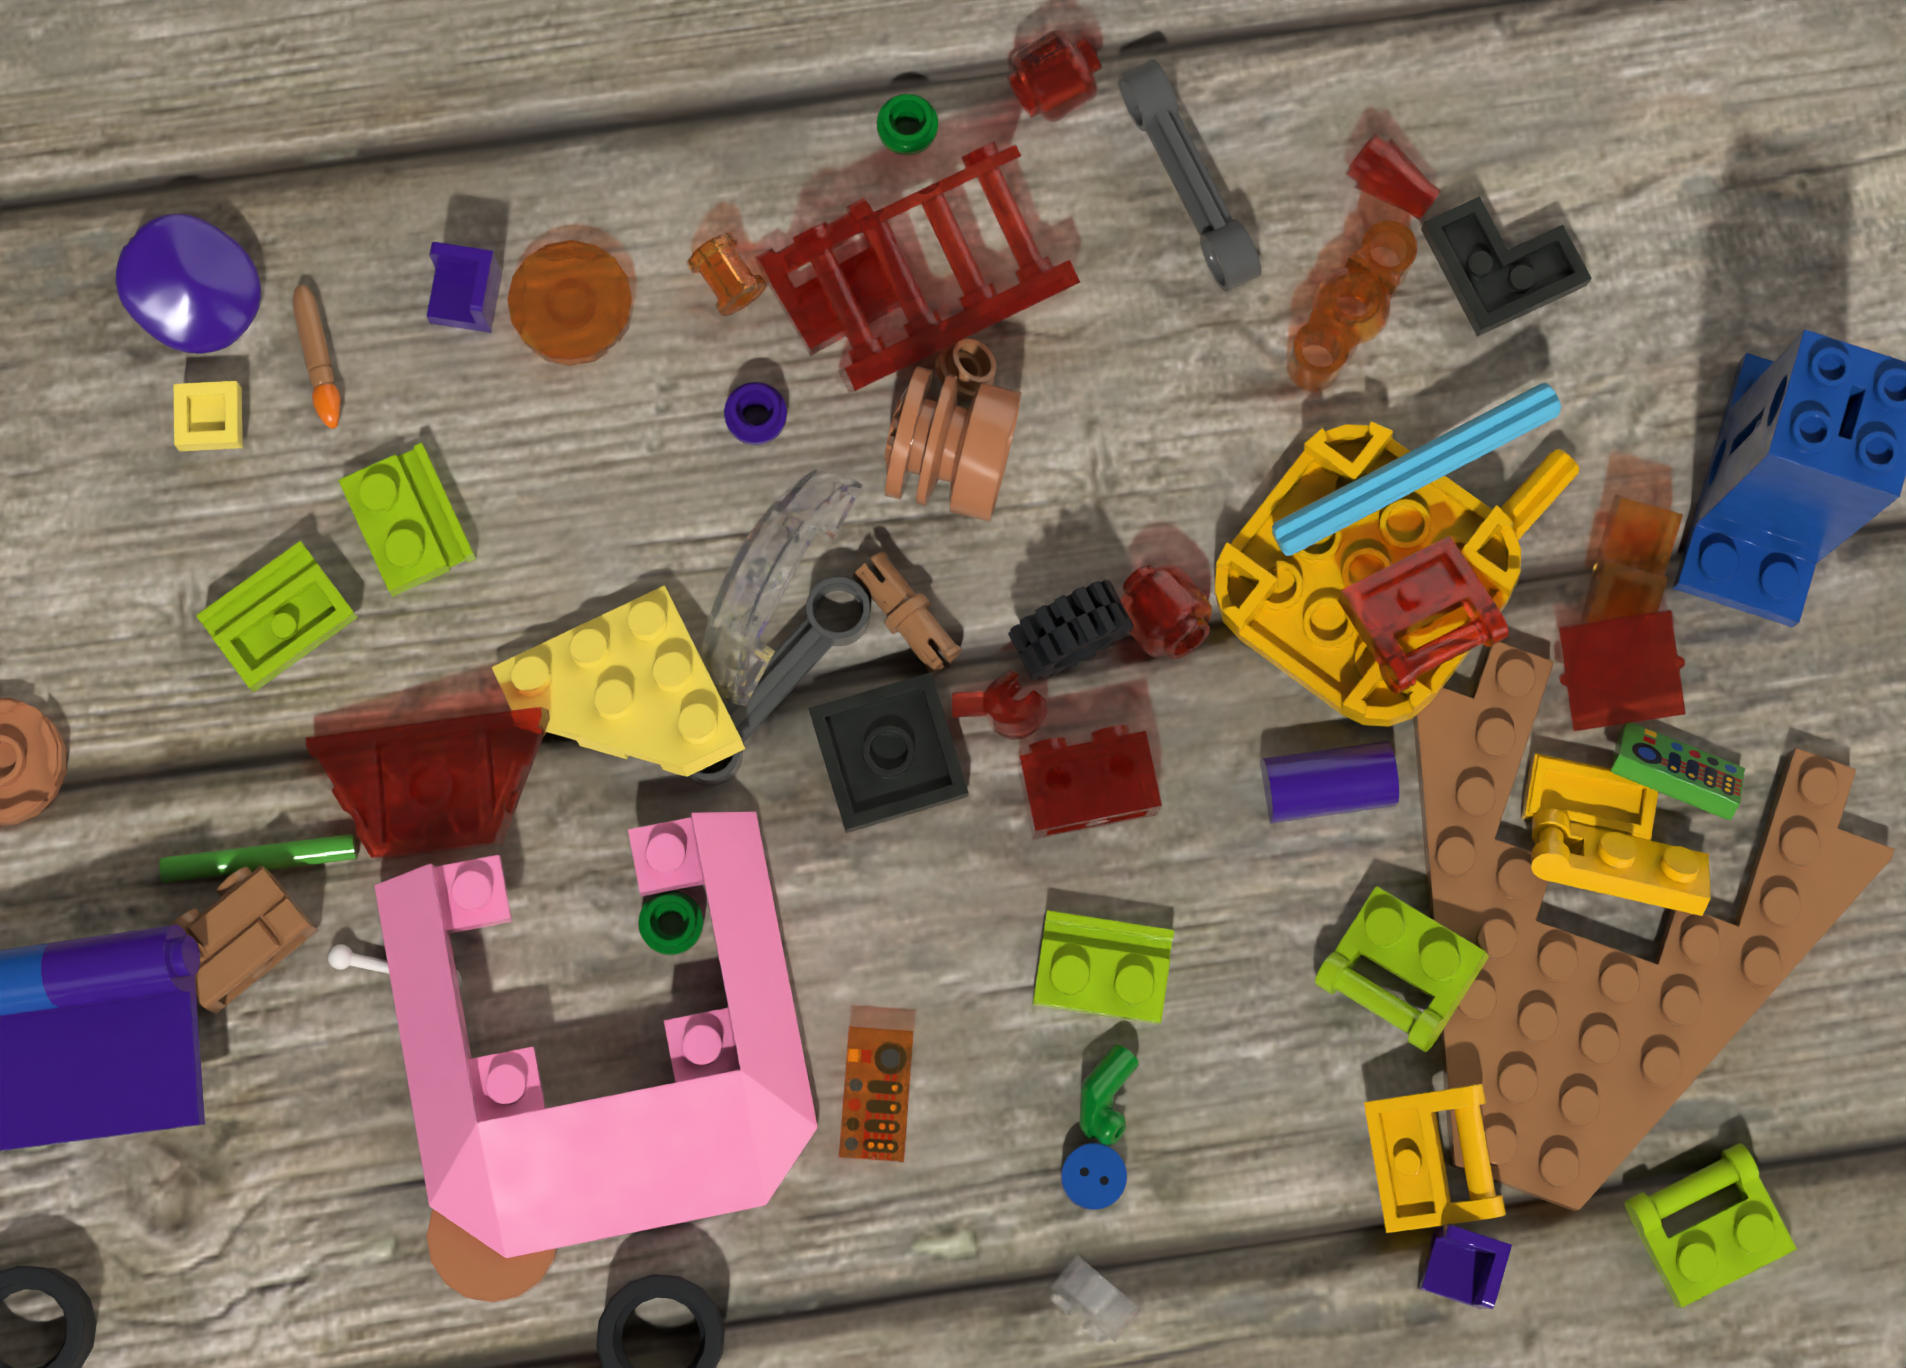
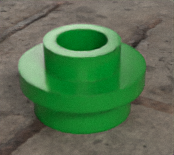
M897 95L889 99L878 113V136L884 146L896 154H919L929 148L937 136V113L926 99L918 95ZM911 119L918 124L919 128L915 133L905 135L897 130L896 125L901 120Z
M675 890L657 893L649 898L643 905L638 920L639 931L644 942L653 951L669 956L679 955L690 950L700 939L704 925L702 912L695 900L689 895ZM670 912L680 914L684 921L681 931L675 935H666L661 932L659 927L661 918Z

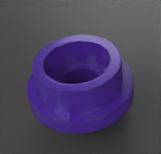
M750 382L739 386L730 394L725 404L724 418L728 430L736 439L750 445H762L774 440L782 432L787 420V408L782 395L775 388L761 382ZM753 406H760L767 411L768 416L760 424H750L744 418L745 412Z

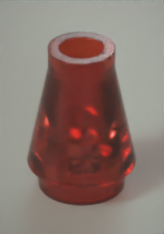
M1376 133L1363 146L1345 173L1356 181L1355 189L1406 211L1417 220L1428 211L1441 192L1438 187L1427 179L1393 138L1386 142Z

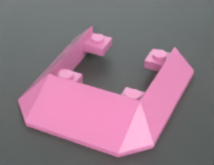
M756 812L691 813L692 817L628 829L641 896L705 884L728 1008L664 1020L675 1083L546 1108L534 1046L478 1058H472L450 934L513 922L500 855L437 867L430 863L374 885L428 1203L431 1208L503 1257L512 1258L753 1209L768 1204L818 1129Z

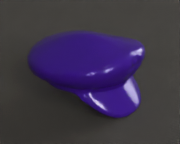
M167 214L154 218L137 229L135 236L129 239V243L123 247L116 266L115 282L123 307L147 333L172 349L186 353L203 354L227 348L245 333L260 308L261 285L258 271L252 259L237 241L203 219L188 214Z

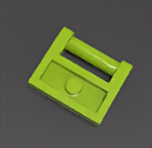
M1376 886L1335 951L1326 958L1315 978V985L1332 995L1339 991L1409 1034L1408 1042L1427 1052L1438 1039L1489 956L1483 949ZM1361 955L1432 997L1433 1000L1428 1008L1421 1012L1352 970Z
M1742 1143L1722 1151L1721 1160L1649 1196L1644 1192H1640L1624 1201L1626 1211L1676 1308H1683L1797 1250L1759 1177V1171L1753 1157ZM1732 1183L1735 1184L1742 1200L1667 1237L1662 1227L1661 1219Z

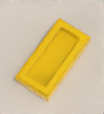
M1535 753L1530 759L1521 819L1532 821L1535 814L1541 810L1557 809L1564 812L1572 823L1651 840L1658 791L1611 772V768Z

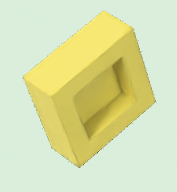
M237 381L173 384L174 445L179 451L243 448L242 387Z

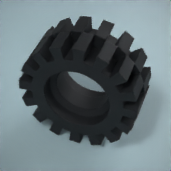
M1104 580L1102 582H1093L1086 588L1082 586L1075 589L1070 595H1062L1055 599L1054 603L1040 607L1035 610V614L1026 616L1019 621L1020 624L1013 626L1008 635L1032 680H1041L1048 675L1051 677L1059 674L1065 668L1070 669L1078 665V662L1094 657L1100 650L1111 647L1115 641L1124 638L1128 632L1132 631L1134 625L1111 581Z

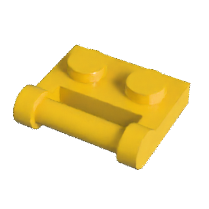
M1483 1084L1466 1085L1364 1102L1386 1233L1485 1220L1506 1215L1503 1196L1495 1194L1480 1105L1486 1104ZM1454 1109L1470 1197L1468 1200L1455 1202L1451 1201L1436 1116L1437 1111Z

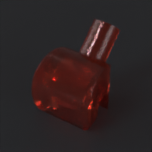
M1008 670L994 680L986 691L952 692L953 718L987 717L989 725L997 734L1012 740L1023 739L1033 734L1043 722L1048 710L1046 699L1036 690H1033L1021 700L1013 699L1022 689L1017 681L1019 674L1013 670Z

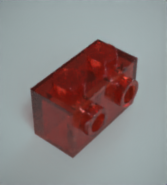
M1116 725L1092 732V741L1067 746L1066 738L1058 737L1028 745L1030 754L1019 756L1017 768L1032 839L1036 840L1158 815L1162 802L1146 731L1130 734L1128 725Z

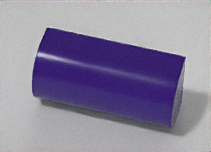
M1389 741L1262 758L1260 760L1270 824L1396 806L1399 802L1398 770L1393 748Z

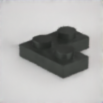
M1480 196L1425 221L1421 228L1427 243L1477 337L1586 287L1592 279L1564 225L1508 250Z

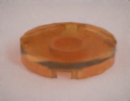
M575 240L547 244L527 256L512 276L507 298L511 323L524 344L542 359L568 366L594 362L608 353L607 350L612 348L618 340L620 342L629 330L634 308L628 276L615 257L595 244Z

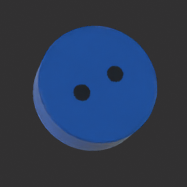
M1098 1143L1085 1144L1075 1149L1065 1159L1061 1169V1185L1064 1193L1075 1205L1088 1210L1103 1209L1115 1203L1122 1195L1127 1182V1171L1122 1158L1112 1148Z

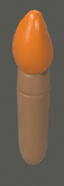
M300 284L294 290L292 299L293 312L308 376L313 388L312 403L321 421L330 429H335L338 426L340 416V394L334 385L332 364L315 297L306 285Z

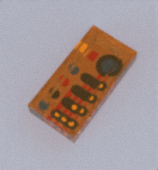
M849 1026L839 1158L904 1163L914 1031Z

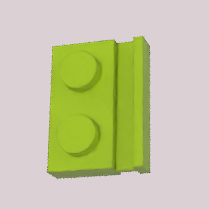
M422 442L399 456L396 454L338 480L392 597L450 571L449 568L465 561L469 563L476 559Z
M301 541L196 615L253 693L358 618Z
M1046 911L1032 1005L1150 1024H1161L1175 930Z

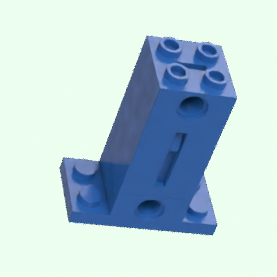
M1805 329L1775 361L1746 353L1740 359L1672 589L1786 626L1794 627L1797 625L1802 616L1816 564L1900 497L1906 477V361Z

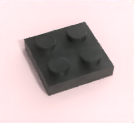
M932 672L809 708L810 717L845 833L968 797L969 792Z

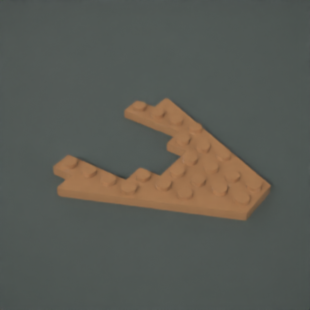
M1494 640L1489 645L1472 698L1442 687L1432 702L1413 718L1430 918L1483 949L1489 956L1440 1034L1444 1089L1483 1084L1486 1104H1481L1480 1109L1493 1182L1572 1211H1578L1892 859L1895 849L1838 829L1856 769L1794 748L1788 754L1734 924L1706 914L1699 916L1671 909L1655 961L1652 963L1536 921L1549 881L1540 879L1533 874L1531 869L1532 852L1497 840L1495 837L1554 661ZM1454 1109L1446 1110L1450 1163L1452 1167L1465 1171Z

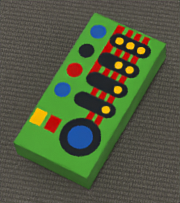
M1626 720L1617 736L1611 772L1711 814L1731 820L1740 805L1745 768Z

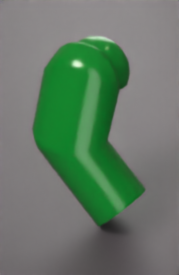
M1113 1045L1081 1085L1079 1125L1088 1139L1097 1138L1103 1145L1115 1144L1122 1137L1126 1129L1124 1115L1113 1110L1114 1095L1139 1066L1135 1055L1122 1045Z

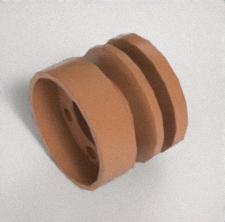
M917 366L910 384L901 398L898 399L884 454L887 477L885 496L901 500L910 473L920 475L916 504L925 506L932 496L938 480L950 482V512L990 522L1014 435L1022 392L982 382L975 392L969 408L957 406L958 378L955 375L948 374L942 386L939 400L936 401L929 399L933 370Z

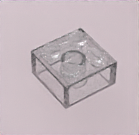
M1078 1255L1073 1256L1047 1287L1054 1293L1049 1300L1066 1315L1070 1316L1075 1311L1085 1321L1080 1327L1099 1343H1102L1105 1339L1110 1342H1116L1141 1311L1137 1305Z

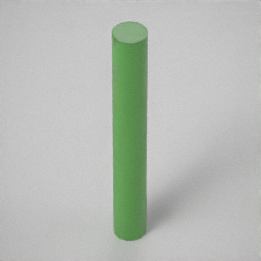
M346 834L162 857L159 861V869L162 882L170 883L232 875L244 867H248L253 872L261 865L267 870L353 860L358 857L355 834Z

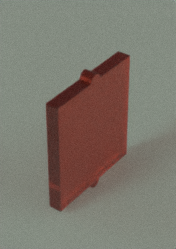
M1670 609L1558 627L1564 672L1559 675V682L1566 686L1573 731L1686 714L1680 669L1684 667L1685 660L1680 655H1677L1672 612Z

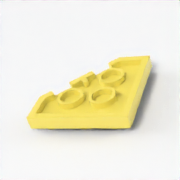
M665 585L492 667L518 725L523 730L541 735L549 732L576 740L579 746L623 759H628V756L659 764L663 770L685 777L745 749L741 737Z

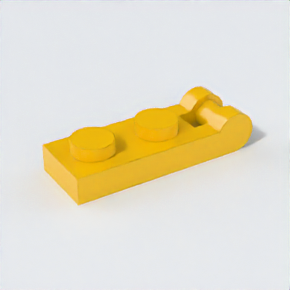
M1557 809L1541 810L1532 818L1531 837L1536 845L1531 853V869L1538 878L1703 916L1711 899L1708 853L1637 838L1620 832H1611L1572 823L1564 812Z

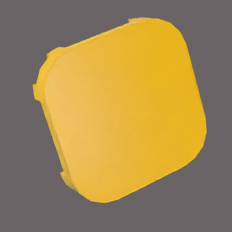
M1372 421L1370 425L1345 424L1327 431L1321 428L1304 443V451L1232 543L1226 542L1216 562L1215 600L1223 622L1240 641L1341 715L1362 725L1389 727L1414 718L1432 702L1506 606L1520 576L1521 547L1513 529L1514 522L1498 505L1491 509L1448 477L1443 476L1291 556H1286L1278 547L1272 534V526L1275 522L1411 452L1393 439L1392 430Z

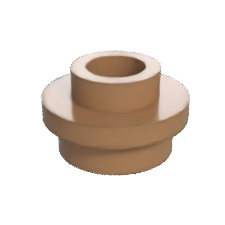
M966 338L946 344L939 351L935 360L936 372L942 384H944L948 374L957 376V397L972 400L982 382L993 385L997 369L995 358L983 343L975 339Z

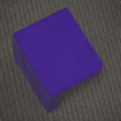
M432 242L429 256L434 264L435 274L427 311L429 323L491 333L502 278V272L494 252L486 249Z
M1449 1224L1435 1226L1417 1289L1477 1309H1493L1512 1245Z

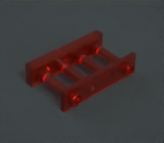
M995 141L961 157L965 169L833 232L830 231L827 223L824 222L792 238L797 249L784 256L788 268L807 259L810 260L852 350L847 352L852 364L838 370L848 393L857 391L1080 283L1070 260L1053 266L1049 256L1042 258L1000 167L1011 163L1021 156L1016 145L999 152ZM975 179H978L1020 268L1015 271L1019 283L997 293L993 282L988 285L986 284L944 195ZM921 205L964 294L963 297L959 298L964 310L943 320L937 309L932 312L930 311L888 222ZM866 232L908 321L907 324L903 325L908 337L887 347L881 336L874 338L832 250L833 247Z

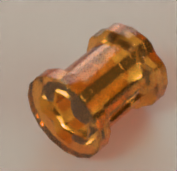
M730 232L715 236L702 244L686 262L692 273H700L717 297L718 301L715 306L721 316L732 315L747 307L767 287V283L762 275H753L736 251L738 240Z

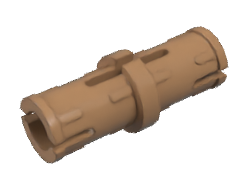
M885 551L880 552L870 558V560L885 580L881 583L866 563L856 570L853 578L863 586L873 601L876 602L887 616L884 624L892 634L899 632L927 668L926 671L928 673L932 672V675L936 674L944 668V665L931 648V644L937 646L949 663L960 655L962 649L959 645L955 644L928 610L931 602L924 593L921 592L916 595L889 560L888 554Z

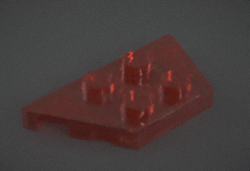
M535 707L305 738L306 748L310 755L317 758L334 785L331 791L343 811L349 813L354 819L356 833L371 858L383 860L503 845L548 726L550 715L548 709Z

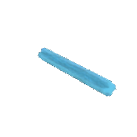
M1541 383L1278 520L1272 526L1273 537L1280 550L1286 556H1291L1558 417L1562 408L1560 400L1548 383Z

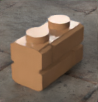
M262 865L253 872L248 867L234 872L217 888V893L221 898L201 914L196 908L191 909L170 924L179 925L188 936H192L197 942L200 952V967L195 975L196 999L206 1010L216 1014L319 931L278 879Z

